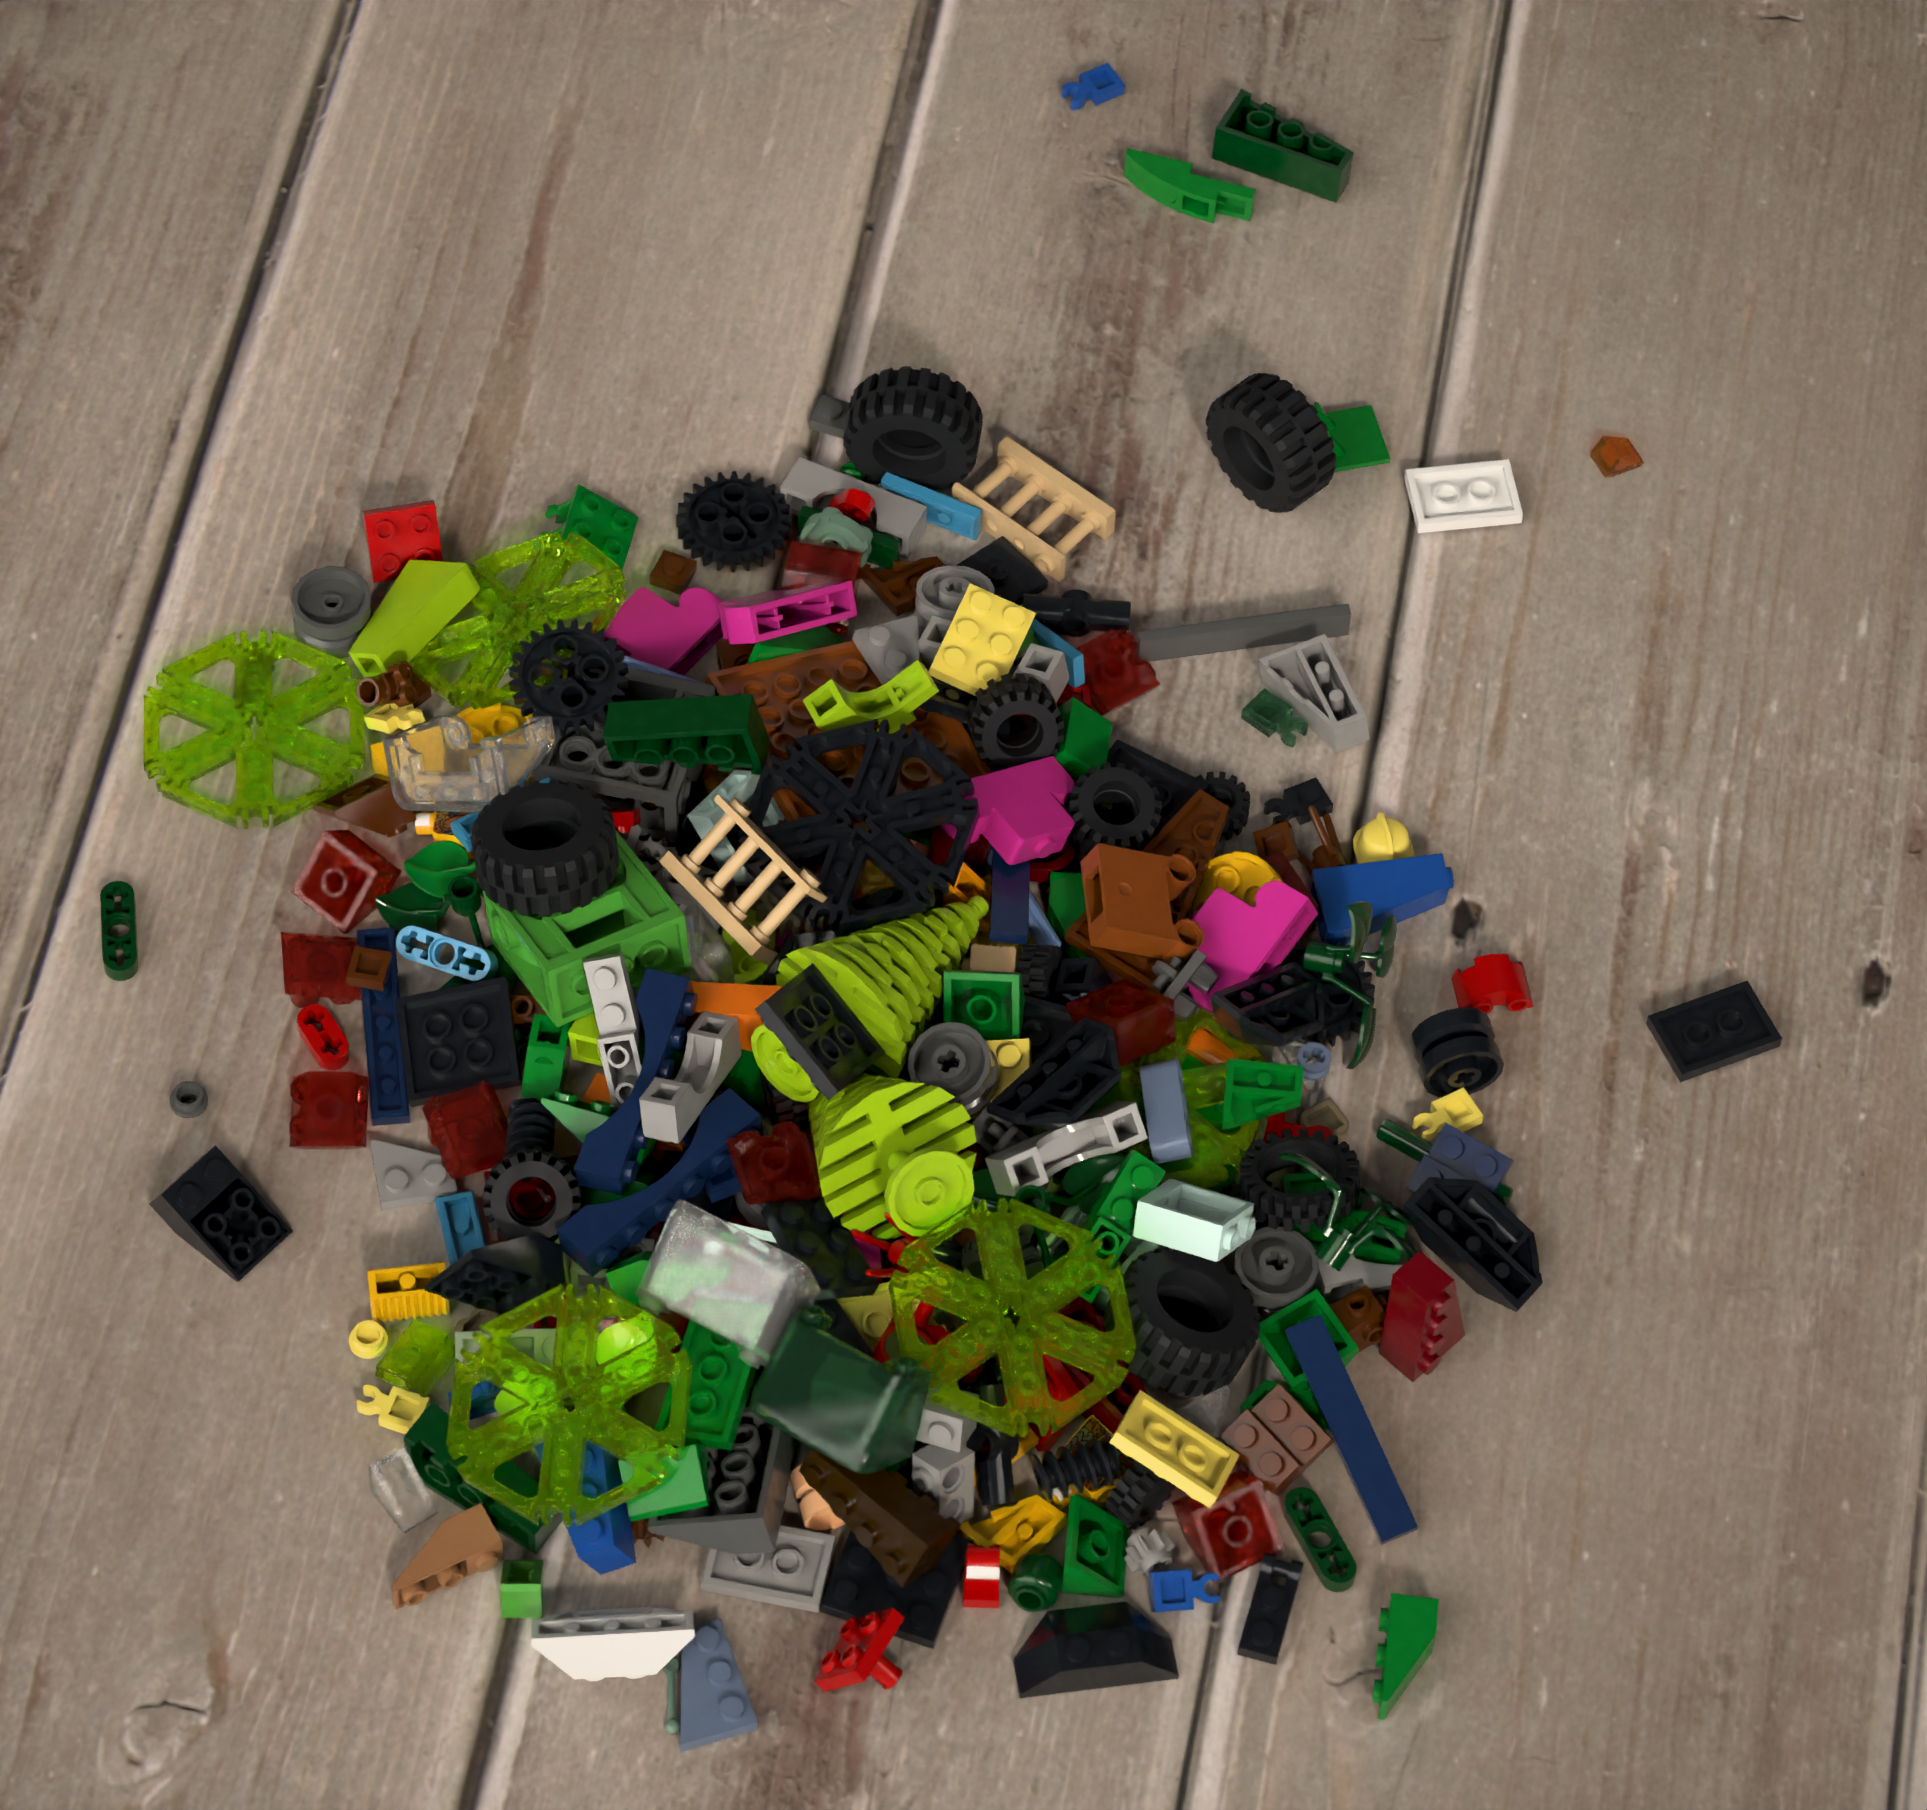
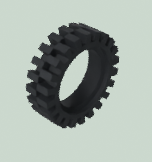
M1299 1128V1136H1292L1291 1130L1287 1129L1282 1130L1281 1139L1275 1133L1267 1135V1143L1259 1139L1254 1142V1149L1249 1147L1245 1151V1158L1242 1157L1240 1162L1241 1200L1254 1203L1253 1214H1255V1220L1261 1224L1268 1219V1227L1277 1229L1280 1223H1284V1231L1293 1232L1294 1225H1301V1232H1310L1309 1224L1315 1223L1317 1230H1322L1326 1226V1219L1328 1220L1334 1195L1328 1187L1318 1192L1299 1195L1277 1191L1266 1183L1267 1177L1277 1170L1302 1166L1290 1160L1277 1159L1281 1153L1287 1151L1310 1158L1326 1172L1330 1173L1342 1187L1343 1194L1334 1225L1340 1222V1215L1347 1218L1351 1214V1207L1356 1208L1358 1204V1198H1360V1166L1357 1154L1354 1150L1349 1151V1144L1345 1141L1338 1144V1137L1330 1134L1324 1140V1131L1315 1130L1313 1137L1307 1136V1129Z

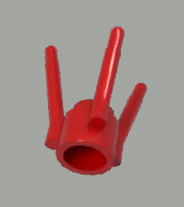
M887 1212L885 1213V1218L906 1238L891 1244L856 1229L851 1231L853 1237L888 1251V1258L891 1264L896 1267L868 1269L865 1272L867 1277L905 1278L918 1274L927 1265L929 1255L926 1249L927 1241L899 1229Z

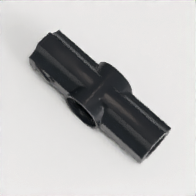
M1078 589L1066 591L1062 596L1023 594V607L1035 612L1034 618L1046 627L1059 628L1067 636H1086L1090 633V630L1129 633L1131 602L1093 599L1088 592Z
M1004 1384L970 1387V1392L979 1395L976 1428L968 1439L966 1447L975 1452V1463H978L982 1506L1014 1503L1016 1500L1011 1459L1018 1453L1019 1439L1015 1430L1008 1426Z

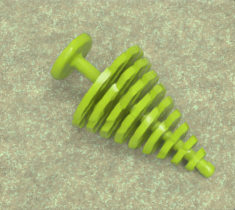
M975 895L965 903L960 901L952 902L944 907L931 909L925 914H912L905 919H896L886 924L883 923L866 930L853 932L849 936L837 937L810 947L797 949L786 954L788 958L780 961L777 968L780 974L776 975V986L786 985L814 963L886 1052L862 1073L883 1076L889 1079L898 1078L909 1058L912 1046L918 1036L922 1034L934 1009L943 996L944 970L958 969L962 956L966 954L971 940L975 938L978 932V927L980 926L978 920L989 912V905L983 897ZM763 1023L755 1028L751 1036L752 1052L758 1067L767 1080L782 1094L795 1101L806 1103L816 1099L822 1092L813 1086L810 1077L799 1063L788 1055L786 1047L777 1036L767 1029Z
M861 1073L831 1099L828 1100L821 1093L816 1099L807 1102L822 1196L834 1218L842 1213L846 1215L840 1218L842 1226L850 1231L856 1229L864 1232L879 1223L888 1222L885 1218V1213L887 1212L895 1225L902 1231L912 1236L931 1237L946 1232L961 1220L971 1205L975 1189L972 1171L976 1153L966 1151L958 1155V1152L976 1143L977 1140L974 1125L966 1122L971 1117L964 1105L957 1102L949 1104L948 1101L955 1098V1096L940 1087L926 1086L922 1082L905 1081L898 1078L889 1079L883 1076ZM890 1222L872 1231V1236L879 1239H895L903 1236Z

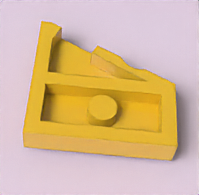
M1036 1494L1020 1500L1014 1506H1004L991 1511V1518L971 1526L968 1521L962 1522L957 1532L959 1537L972 1540L973 1544L979 1547L999 1544L1000 1565L1012 1573L1021 1556L1027 1553L1039 1552L1068 1523L1064 1512Z

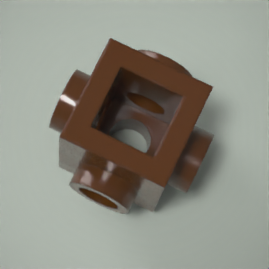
M1365 1285L1356 1291L1346 1294L1341 1300L1330 1306L1358 1346L1359 1352L1381 1341L1388 1304L1381 1294L1375 1297L1368 1286Z

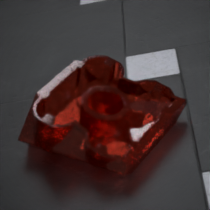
M1111 629L1076 648L1084 657V685H1089L1091 703L1101 716L1125 706L1161 685L1156 678V672L1152 665L1142 660L1135 652L1137 641L1133 634L1127 630Z
M281 932L285 995H290L291 1002L295 1006L304 1008L311 1004H317L319 998H329L337 1005L350 1004L354 1000L362 1001L361 987L350 986L346 982L355 946H358L357 938Z
M307 1071L294 1076L293 1082L290 1085V1096L292 1099L289 1129L290 1148H366L369 1077L350 1071Z
M482 1080L477 1086L437 1098L433 1095L422 1108L427 1120L428 1139L433 1146L438 1147L441 1153L442 1165L453 1180L490 1169L496 1162L499 1163L502 1160L506 1150L505 1142L507 1139L506 1130L508 1122L493 1086Z
M788 1121L778 1123L772 1128L770 1135L761 1136L756 1132L746 1131L739 1133L735 1138L726 1139L729 1156L744 1200L748 1205L822 1197L818 1168L806 1133L801 1132L794 1123Z

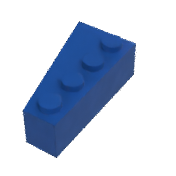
M595 1404L527 1428L578 1558L600 1575L636 1563L632 1523L628 1514L618 1460L624 1459L619 1421L601 1406Z

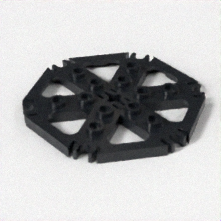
M878 719L793 739L794 745L790 743L784 745L786 754L790 757L789 759L782 761L775 755H772L770 759L773 768L765 762L748 807L751 811L748 817L791 861L827 853L818 875V879L821 881L818 888L828 898L823 903L811 896L803 898L791 911L804 924L808 915L812 927H816L819 918L828 916L829 930L835 931L839 925L840 932L925 912V905L929 907L935 905L934 898L929 893L931 890L939 889L943 894L947 895L949 893L947 882L954 888L980 816L977 798L963 799L965 796L975 794L971 777L913 726L908 736L907 726L903 723L897 733L889 734L888 720H883L880 725ZM861 745L866 750L851 790L817 761L818 757L823 753ZM911 757L920 758L944 779L943 784L891 796L904 761ZM780 789L791 790L816 813V815L771 826H763L772 797ZM850 818L860 823L865 820L867 830L859 826L853 829ZM943 824H951L957 829L948 858L941 865L932 863L902 836V834ZM740 828L738 835L741 846L749 836ZM759 847L745 863L747 872L756 879L772 859ZM867 860L902 889L903 896L899 901L866 910H858L852 906V900ZM777 877L767 890L781 901L790 891V888Z

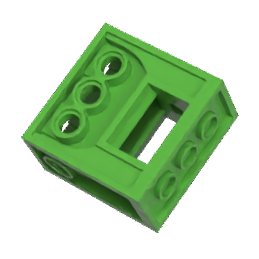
M617 831L616 838L620 858L617 874L613 882L607 885L606 891L599 898L594 896L592 902L583 908L577 906L573 908L572 912L563 915L561 912L551 913V917H541L539 914H531V917L520 915L517 910L510 912L499 906V903L495 904L485 895V891H483L491 942L556 1027L594 1012L583 962L588 958L623 952L630 985H635L636 994H638L647 968L679 976L692 971L684 914Z

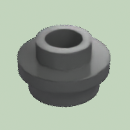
M192 1081L178 1084L172 1091L169 1099L172 1111L182 1118L197 1117L208 1106V1096L205 1089ZM187 1100H193V1101H195V1102L190 1103V1104H185V1103H184V1102L187 1101Z

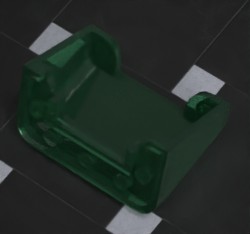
M812 1304L804 1305L793 1312L753 1389L749 1405L751 1412L855 1472L874 1473L911 1457L932 1372L919 1366L918 1362L913 1358L899 1356L894 1360L880 1363L827 1333L830 1330L832 1319L822 1307Z

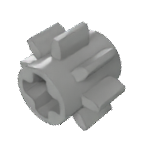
M1145 1527L1136 1531L1128 1538V1547L1125 1548L1128 1555L1124 1559L1133 1573L1140 1570L1142 1575L1146 1574L1149 1577V1572L1166 1571L1171 1566V1557H1173L1171 1550L1175 1545L1166 1531L1159 1534L1157 1529L1153 1530L1151 1527Z

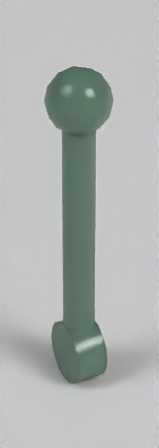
M672 1658L663 1667L664 1672L667 1674L668 1720L664 1728L671 1735L678 1733L680 1730V1723L676 1720L675 1674L679 1671V1661L676 1658Z

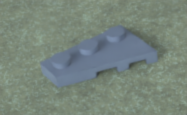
M721 1619L694 1626L695 1637L682 1648L680 1752L758 1729L754 1710Z

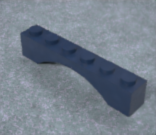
M649 968L646 969L635 999L645 1032V1056L641 1072L632 1092L621 1107L602 1125L586 1134L574 1167L580 1186L624 1196L627 1184L634 1182L638 1171V1161L636 1159L640 1149L644 1150L649 1141V1137H644L639 1099L655 1077L671 1080L674 1070V1061L672 1059L675 1050L682 1048L686 1036V1028L684 1027L688 1016H693L697 1007L698 995L694 993L690 978Z
M730 1088L725 1090L702 1110L698 1127L690 1146L680 1161L664 1177L646 1189L626 1198L608 1203L585 1205L557 1228L562 1251L591 1277L595 1276L602 1269L612 1266L618 1256L628 1247L641 1242L646 1233L657 1223L670 1218L675 1209L686 1199L699 1194L704 1187L707 1177L712 1179L715 1175L724 1173L731 1166L733 1158L736 1159L744 1151L753 1149L759 1143L761 1137L764 1136L761 1115Z

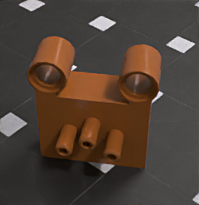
M1098 843L1080 861L1090 946L1159 958L1167 964L1173 956L1179 958L1183 964L1202 946L1205 936L1199 924L1191 919H1181L1174 925L1172 922L1170 901L1176 899L1196 877L1195 866L1186 856L1173 854L1168 857Z

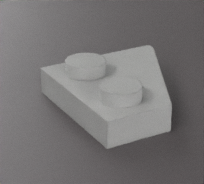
M916 615L854 630L852 641L882 685L890 681L916 660H919L917 644L919 632Z
M370 1140L381 1210L435 1202V1198L457 1194L451 1158L379 1140Z

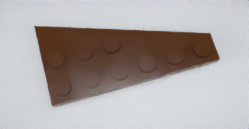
M1201 789L1191 797L1142 850V852L1168 857L1173 854H1181L1191 860L1195 866V879L1176 899L1170 901L1173 925L1181 919H1187L1229 817V807ZM1085 911L1065 932V942L1089 957H1096L1101 965L1155 998L1157 991L1152 987V984L1157 979V976L1151 967L1157 960L1166 962L1159 958L1090 946L1087 913Z

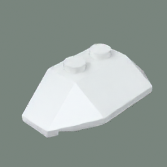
M636 1607L584 1610L554 1614L545 1619H531L532 1647L573 1679H585L588 1681H599L606 1677L625 1676L630 1679H638L645 1675H656L695 1637L693 1610L690 1609L678 1611L673 1608Z

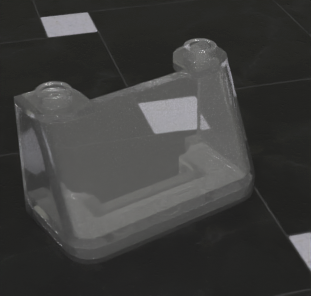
M439 715L382 739L394 799L400 807L408 811L480 812L486 804L491 805V800L498 794L505 795L508 793L509 788L517 785L520 788L525 786L554 745L555 733L552 716L532 717L527 719L523 726L500 736H489L481 739V744H473L469 726L462 718L454 715Z
M678 1199L669 1212L637 1288L636 1295L640 1300L639 1306L647 1312L659 1316L660 1312L670 1313L672 1310L733 1342L736 1348L741 1351L738 1357L746 1364L754 1368H759L760 1365H763L773 1370L821 1290L812 1271L800 1260L697 1206Z

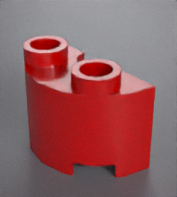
M1488 954L1474 958V966L1465 969L1463 972L1458 968L1451 978L1458 1008H1476L1488 1014L1493 1010V1006L1497 1005L1506 1006L1508 1010L1514 1012L1533 1007L1523 962L1516 963L1510 961L1508 954Z

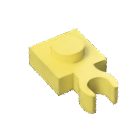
M395 703L379 705L364 715L368 729L385 732L386 734L397 733L401 730L404 733L410 734L415 732L412 725H426L422 710L414 709L413 704L398 707Z
M1463 1087L1431 1102L1430 1111L1432 1113L1417 1115L1413 1120L1412 1128L1414 1130L1422 1125L1429 1127V1130L1422 1132L1421 1137L1427 1141H1432L1437 1133L1441 1132L1445 1123L1465 1132L1482 1124L1483 1114Z
M364 1385V1396L372 1397L374 1400L369 1403L360 1400L356 1401L358 1412L364 1415L379 1414V1426L402 1434L408 1432L430 1405L429 1397L393 1386L390 1394L386 1395L373 1385Z

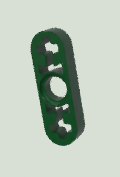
M114 881L105 885L100 894L103 963L105 973L109 978L115 981H125L132 978L138 971L136 903L133 888L126 882ZM117 896H122V912H115L114 900ZM116 925H125L130 929L122 937H114L109 933L110 929ZM117 950H123L125 961L122 966L116 965Z
M1305 1487L1292 1489L1288 1492L1284 1501L1283 1515L1322 1585L1332 1592L1348 1590L1354 1584L1357 1571L1354 1558L1318 1495ZM1299 1502L1302 1506L1309 1505L1307 1514L1310 1520L1309 1523L1306 1524L1307 1518L1301 1509L1294 1510L1295 1503ZM1323 1532L1329 1536L1331 1542L1325 1547H1316L1311 1544L1308 1537L1312 1533ZM1333 1554V1562L1338 1570L1346 1569L1344 1577L1340 1578L1337 1573L1331 1574L1332 1562L1329 1557Z

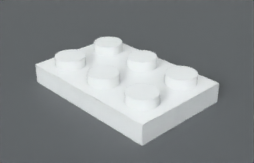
M1509 459L1406 469L1404 479L1418 533L1522 523L1523 512Z

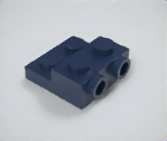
M1445 1123L1428 1155L1424 1154L1406 1188L1415 1193L1429 1177L1478 1180L1495 1196L1514 1160Z

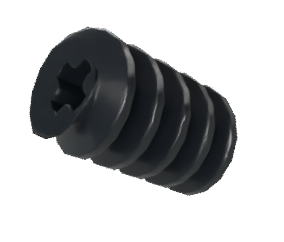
M526 1096L514 1099L508 1107L509 1115L504 1155L509 1152L511 1154L515 1153L518 1148L526 1147L527 1150L534 1149V1146L543 1147V1151L546 1152L553 1150L556 1117L536 1098ZM525 1177L518 1181H527L536 1177Z
M1105 1435L1102 1438L1101 1444L1095 1438L1088 1440L1086 1449L1080 1442L1074 1443L1071 1453L1067 1447L1061 1446L1057 1449L1056 1457L1052 1451L1045 1450L1042 1452L1041 1461L1035 1454L1031 1455L1035 1480L1039 1490L1043 1492L1048 1502L1053 1501L1055 1488H1058L1062 1496L1066 1498L1068 1497L1069 1485L1071 1484L1074 1485L1079 1494L1084 1492V1481L1087 1480L1094 1490H1098L1099 1477L1102 1476L1109 1486L1114 1485V1473L1119 1471V1459L1115 1446L1109 1443L1112 1439L1109 1435Z

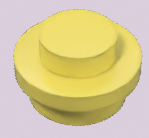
M371 1320L362 1321L352 1329L349 1335V1346L358 1357L365 1359L375 1358L386 1350L388 1335L386 1330L377 1322Z

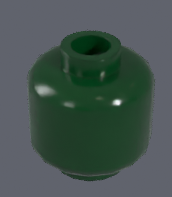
M1038 1552L1024 1554L1018 1559L1008 1582V1593L1017 1606L1027 1612L1048 1610L1054 1606L1063 1585L1064 1570L1058 1561L1047 1554Z

